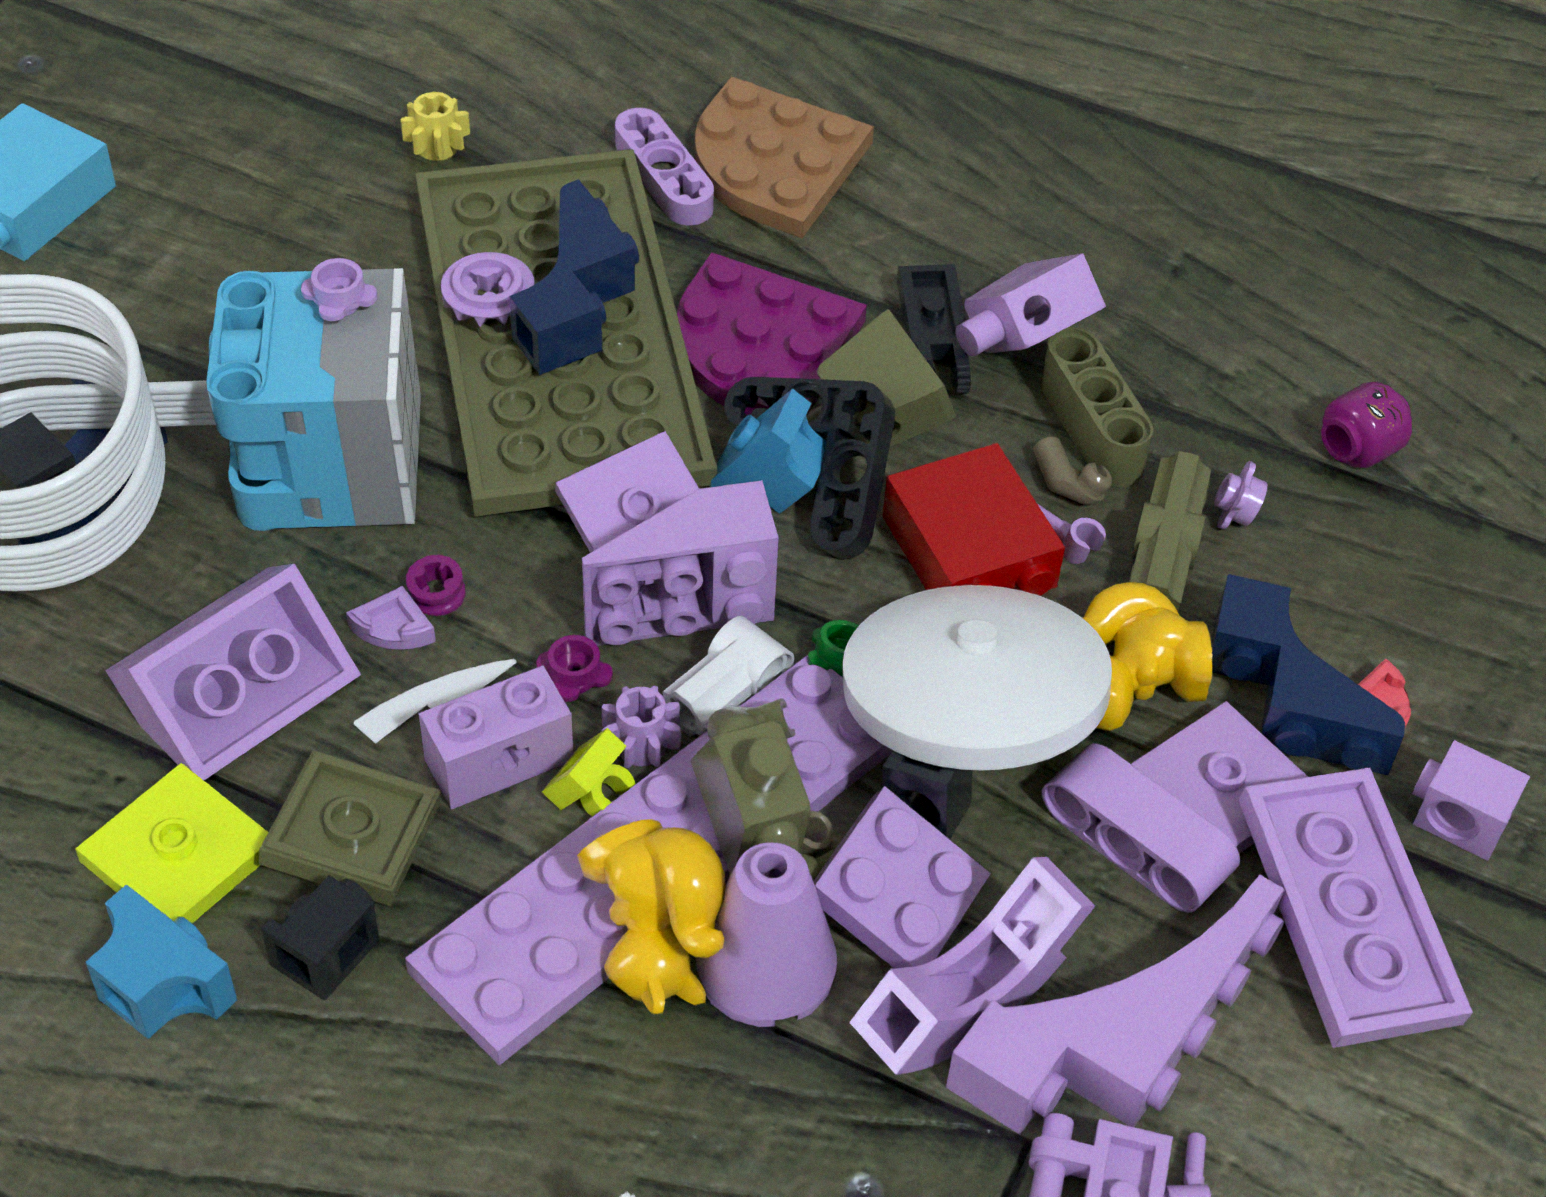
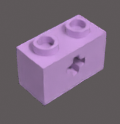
M544 666L419 713L424 759L451 810L560 767L573 755L572 714Z

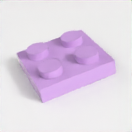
M884 786L873 795L813 883L823 911L895 969L919 966L936 959L991 873Z

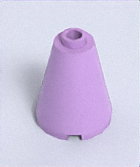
M770 842L755 845L741 855L725 887L724 898L715 921V929L723 933L724 946L717 954L711 957H696V966L706 991V996L713 1006L732 1020L756 1027L775 1026V1020L786 1019L798 1015L797 1020L812 1014L828 997L836 974L837 954L808 865L802 855L795 849L781 843Z

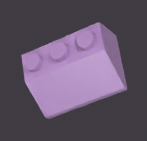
M295 563L266 568L105 670L142 729L177 765L180 763L184 764L202 780L207 779L361 675Z

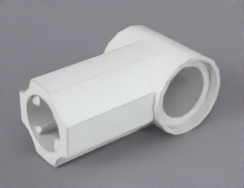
M737 616L728 621L716 634L709 647L708 655L663 691V698L666 704L670 702H678L680 704L679 726L681 730L690 737L694 734L701 736L707 731V722L715 711L725 707H739L748 698L754 696L790 669L794 663V654L746 617Z

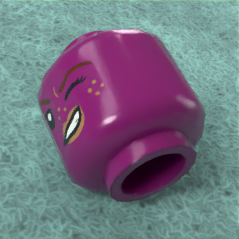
M1378 381L1363 383L1334 399L1326 406L1322 419L1321 437L1329 454L1336 460L1357 469L1370 468L1397 453L1408 444L1412 434L1411 411L1407 401L1393 388Z

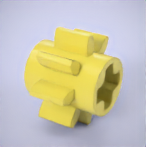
M428 92L417 97L414 103L407 104L408 116L401 118L403 141L413 142L414 154H420L428 160L440 161L452 157L457 150L464 149L463 136L470 134L469 113L467 111H458L457 99H452L447 94L441 92Z

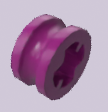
M425 556L417 560L406 574V586L409 595L423 614L431 616L446 615L460 607L466 597L462 569L455 560L448 556ZM441 579L444 590L431 593L428 582Z

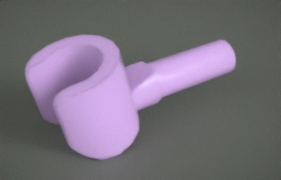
M1038 504L1058 537L1064 541V557L1068 562L1072 564L1085 562L1090 548L1095 551L1101 549L1106 532L1099 522L1091 518H1079L1071 525Z
M1191 1133L1188 1135L1183 1178L1184 1185H1165L1164 1197H1211L1210 1188L1208 1185H1204L1203 1170L1206 1137L1203 1134Z

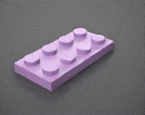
M1371 768L1246 786L1238 801L1268 880L1284 888L1278 906L1332 1047H1342L1463 1025L1472 1015L1473 1011Z

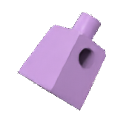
M1083 253L1025 263L965 300L964 308L969 319L956 327V338L964 352L973 357L983 351L997 353L1023 350L1105 308L1106 305Z

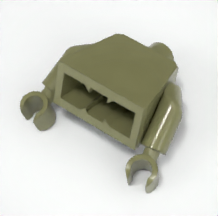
M783 698L758 707H725L715 711L707 722V733L710 740L691 759V765L730 876L741 855L755 845L770 842L781 843L795 849L799 853L801 852L811 815V807L787 738L795 736V730L790 729L785 720L783 709L787 708V704ZM834 849L817 858L800 853L808 865L813 881L835 851Z

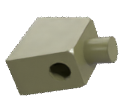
M889 309L881 313L821 363L816 371L819 379L873 383L892 401L895 408V422L890 447L957 417L944 384ZM867 402L865 410L855 411L853 417L861 424L863 416L868 413L873 414L875 407ZM822 404L806 414L808 423L819 415ZM861 434L860 441L869 444L870 442Z

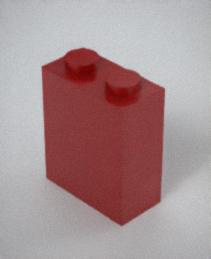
M998 443L887 476L882 517L926 590L949 586L984 585L1011 588L1041 596L1050 589L1057 588L1065 546Z

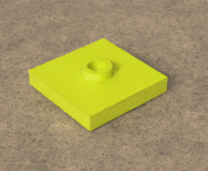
M180 763L75 849L79 861L116 893L127 884L171 920L174 921L180 916L194 923L260 866L259 849L268 831L184 764Z

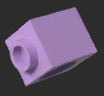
M1454 740L1442 764L1429 759L1417 781L1412 795L1423 799V802L1413 825L1489 861L1530 776Z

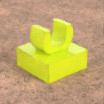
M606 728L575 751L544 788L542 793L560 810L580 799L585 811L593 817L612 803L603 795L602 783L608 784L619 795H622L635 785L632 774L626 768L613 764L627 746Z

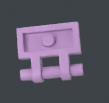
M1059 1113L1046 1115L1042 1135L1033 1140L1029 1157V1166L1034 1170L1030 1197H1061L1064 1178L1070 1175L1087 1179L1084 1197H1164L1173 1136L1099 1119L1093 1145L1071 1140L1074 1121L1070 1117Z

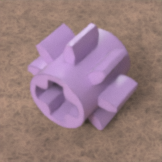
M627 686L623 687L622 694L618 698L616 705H602V726L604 727L602 731L608 728L627 746L619 755L624 760V767L630 768L632 765H654L659 767L660 759L663 757L666 748L672 750L680 749V704L678 702L666 704L665 699L658 692L657 686L651 688L634 687L631 689Z

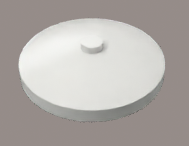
M962 585L935 588L905 596L881 607L866 618L853 632L844 651V697L852 716L871 737L893 751L911 759L946 768L1001 770L1035 764L1050 759L1076 746L1089 736L1104 717L1110 699L1112 663L1108 649L1096 630L1078 614L1052 600L1011 588Z

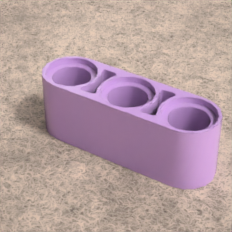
M1095 743L1087 745L1049 780L1042 789L1043 801L1049 812L1058 822L1179 911L1186 913L1195 912L1240 865V855L1237 847L1221 829L1103 745Z

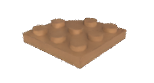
M731 77L709 103L698 121L695 132V161L712 181L714 197L726 207L751 220L803 238L872 145L874 126L768 90L751 82Z

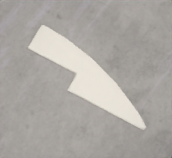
M516 660L496 661L460 670L416 686L378 705L355 720L354 725L376 744L424 707L433 708L484 688L516 664Z

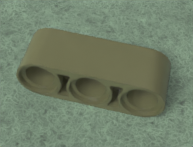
M1067 327L1050 336L1041 380L1043 394L1087 464L1092 462L1097 467L1103 465L1111 474L1112 487H1130L1138 483L1143 477L1153 434L1151 420L1099 340L1091 332L1083 328Z

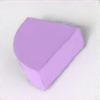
M403 586L346 612L348 627L351 631L372 645L386 649L404 650L419 648L436 642L434 627Z

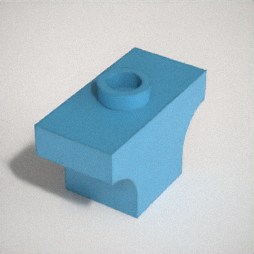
M791 389L758 418H754L751 414L746 416L730 436L728 444L716 465L717 475L711 480V485L709 486L717 487L762 480L769 506L779 514L813 489L821 471L826 440L820 437L807 421L806 414L812 403L794 389Z
M127 884L105 903L113 932L107 943L86 961V965L98 999L147 1039L153 1036L164 1024L179 1015L202 1013L217 1020L237 1001L228 963L208 948L203 935L187 919L179 916L174 921L171 920Z

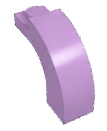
M1033 857L992 911L964 940L945 954L926 964L890 969L849 1023L896 1075L923 1070L952 1057L953 1051L992 1000L1003 1007L1022 1006L1051 977L1067 958L1060 950L1094 909L1095 905L1048 857Z

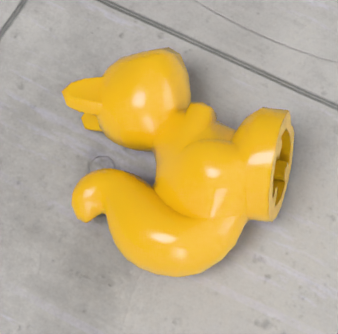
M1126 582L1115 584L1102 590L1094 597L1084 617L1081 618L1096 630L1105 645L1115 641L1113 657L1110 656L1112 678L1109 704L1104 717L1096 727L1097 729L1111 731L1121 727L1130 714L1134 695L1136 699L1147 700L1153 697L1157 686L1170 683L1175 693L1185 702L1206 701L1212 679V647L1209 631L1204 621L1185 620L1179 616L1176 607L1163 593L1155 587L1144 583Z
M653 819L626 824L589 843L577 855L583 875L600 884H608L615 897V901L609 909L610 918L617 926L626 925L628 931L617 942L607 957L604 965L607 977L631 998L643 1002L652 1014L664 1012L665 999L675 994L693 1005L705 1003L706 991L701 982L690 971L689 954L694 957L707 958L717 954L724 946L723 933L715 929V921L724 898L726 887L725 873L712 845L695 832L685 828H663L659 821Z

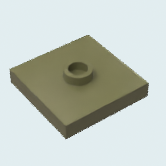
M313 750L259 849V865L319 884L329 875L340 882L344 879H349L365 889L373 901L391 907L440 805L441 790Z

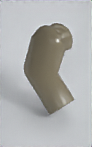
M1056 437L1041 439L1033 447V453L1047 487L1052 492L1084 505L1095 504L1104 499V492L1109 490L1112 485V477L1103 465L1097 467L1095 463L1091 462L1086 464L1082 471L1072 467L1060 439Z

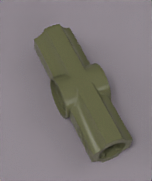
M1178 451L1171 457L1160 459L1150 503L1145 502L1132 553V556H1136V559L1132 565L1128 581L1144 583L1155 587L1172 602L1178 612L1188 570H1193L1204 528L1206 516L1201 514L1202 509L1205 507L1212 470L1201 462L1199 455Z

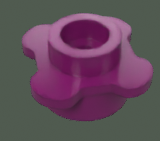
M568 635L559 638L551 645L549 651L541 653L536 661V668L540 666L545 667L564 702L577 700L580 694L594 686L605 687L613 678L612 667L600 661V651L596 643L581 635ZM571 669H580L578 671H569Z

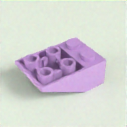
M763 481L698 489L582 557L585 637L594 641L597 646L607 644L622 645L634 640L669 635L684 636L696 631L722 628L728 621L737 616H744L754 624L773 621L779 538Z

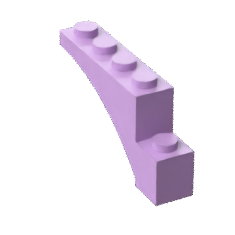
M1259 875L1237 903L1200 937L1165 960L1122 981L1076 996L1030 1005L1003 1007L992 1000L953 1051L946 1088L1019 1135H1021L1035 1113L1046 1118V1115L1053 1111L1066 1087L1128 1126L1135 1127L1148 1106L1161 1111L1171 1097L1181 1077V1073L1174 1068L1184 1053L1193 1058L1200 1054L1216 1026L1217 1021L1211 1018L1210 1015L1218 1003L1222 1002L1231 1007L1251 973V970L1244 965L1253 951L1264 957L1274 944L1284 924V920L1275 916L1284 888Z

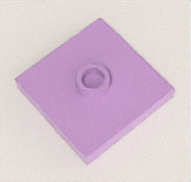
M666 431L556 482L555 492L590 553L699 489Z
M1227 701L1131 764L1221 829L1230 837L1237 847L1239 854L1254 844L1238 801L1245 787L1308 777Z

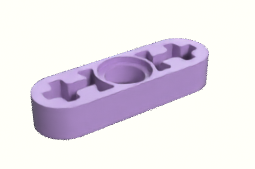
M632 108L620 113L615 120L617 151L634 149L642 183L666 216L677 224L687 226L698 225L707 221L713 214V183L661 116L655 111L646 108ZM645 138H648V143L645 145ZM657 162H670L677 167L669 170H659L651 167V165ZM682 187L684 195H680V188Z

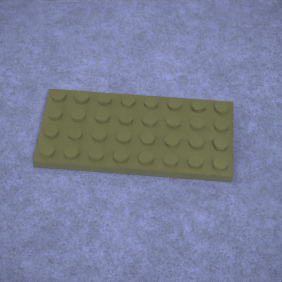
M634 149L415 173L474 517L563 505L555 492L556 482L666 431L697 486L711 485V480L717 475V466ZM579 179L594 199L600 198L604 202L610 218L621 232H628L634 239L639 252V263L635 265V291L603 303L606 311V323L602 324V351L539 375L512 339L510 314L505 325L496 319H488L480 327L474 317L458 321L454 310L444 307L441 280L445 271L459 259L476 253L496 252L519 259L531 270L535 284L541 281L552 271L558 260L560 190L565 184ZM494 288L493 290H491V291H489V292H493V293H495V294H498V293H499V289ZM481 289L478 290V295L482 296L486 293V291Z

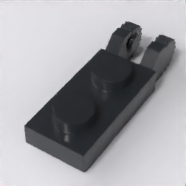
M955 264L898 266L897 286L905 332L935 373L933 360H951V383L955 394L969 393L971 388L969 357L959 345L955 332L956 327L966 321Z

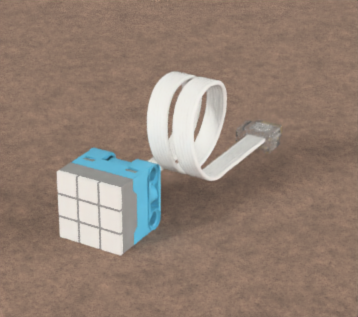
M403 268L362 270L364 283L373 285L376 288L377 300L371 306H359L353 314L345 316L338 321H328L321 318L317 304L313 300H307L302 296L301 285L306 279L311 278L312 271H242L228 276L220 284L217 292L213 330L209 337L207 380L173 382L147 381L137 340L131 326L120 310L102 294L78 282L55 276L39 274L0 275V324L51 323L66 325L89 332L108 344L106 345L86 336L58 331H29L0 335V385L37 378H70L95 383L35 386L0 393V428L30 412L49 431L111 428L99 446L83 461L67 472L33 486L0 491V539L37 536L72 525L104 505L131 475L126 486L115 501L98 517L83 527L64 536L44 542L0 546V591H36L74 583L104 569L135 543L151 520L163 489L166 462L165 447L160 427L216 425L217 431L221 436L229 440L230 462L228 476L238 519L244 526L252 530L415 524L421 391Z

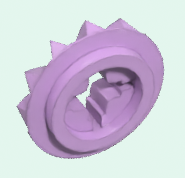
M483 252L463 257L453 263L442 277L441 292L444 307L453 309L458 321L474 317L480 327L488 319H496L505 325L510 314L509 296L535 285L531 270L519 259L502 253ZM494 288L499 289L498 294L489 291L493 290ZM481 289L486 291V293L482 296L478 295V290Z

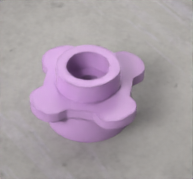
M334 258L321 262L313 269L311 278L306 279L301 285L302 296L307 300H313L319 307L320 317L328 321L341 320L345 316L357 311L359 306L368 307L377 300V290L373 285L364 283L361 267L357 263L344 258Z
M1248 461L1239 476L1229 473L1222 481L1214 501V505L1222 509L1217 525L1218 528L1226 530L1231 520L1243 526H1248L1258 514L1265 499L1268 484L1253 476L1256 468L1255 463Z

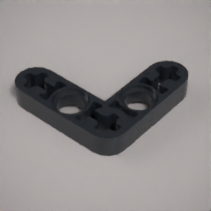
M748 377L738 381L728 391L724 401L725 414L728 420L736 427L748 416L745 413L747 406H755L758 402V397L770 407L791 389H794L805 399L813 396L821 398V411L813 421L809 422L810 427L826 440L810 522V533L814 542L832 557L846 560L853 559L862 554L870 544L875 527L895 422V408L892 401L873 383L865 381ZM867 402L875 407L874 413L865 414L860 424L853 417L855 411H864ZM754 409L751 415L754 418H758L767 409ZM861 434L870 442L869 444L860 441ZM852 457H865L867 468L862 478L853 484H842L840 481V470L843 464ZM838 496L846 499L845 506L836 499ZM846 518L853 524L851 531L841 532L838 540L831 534V530L833 527L842 526Z

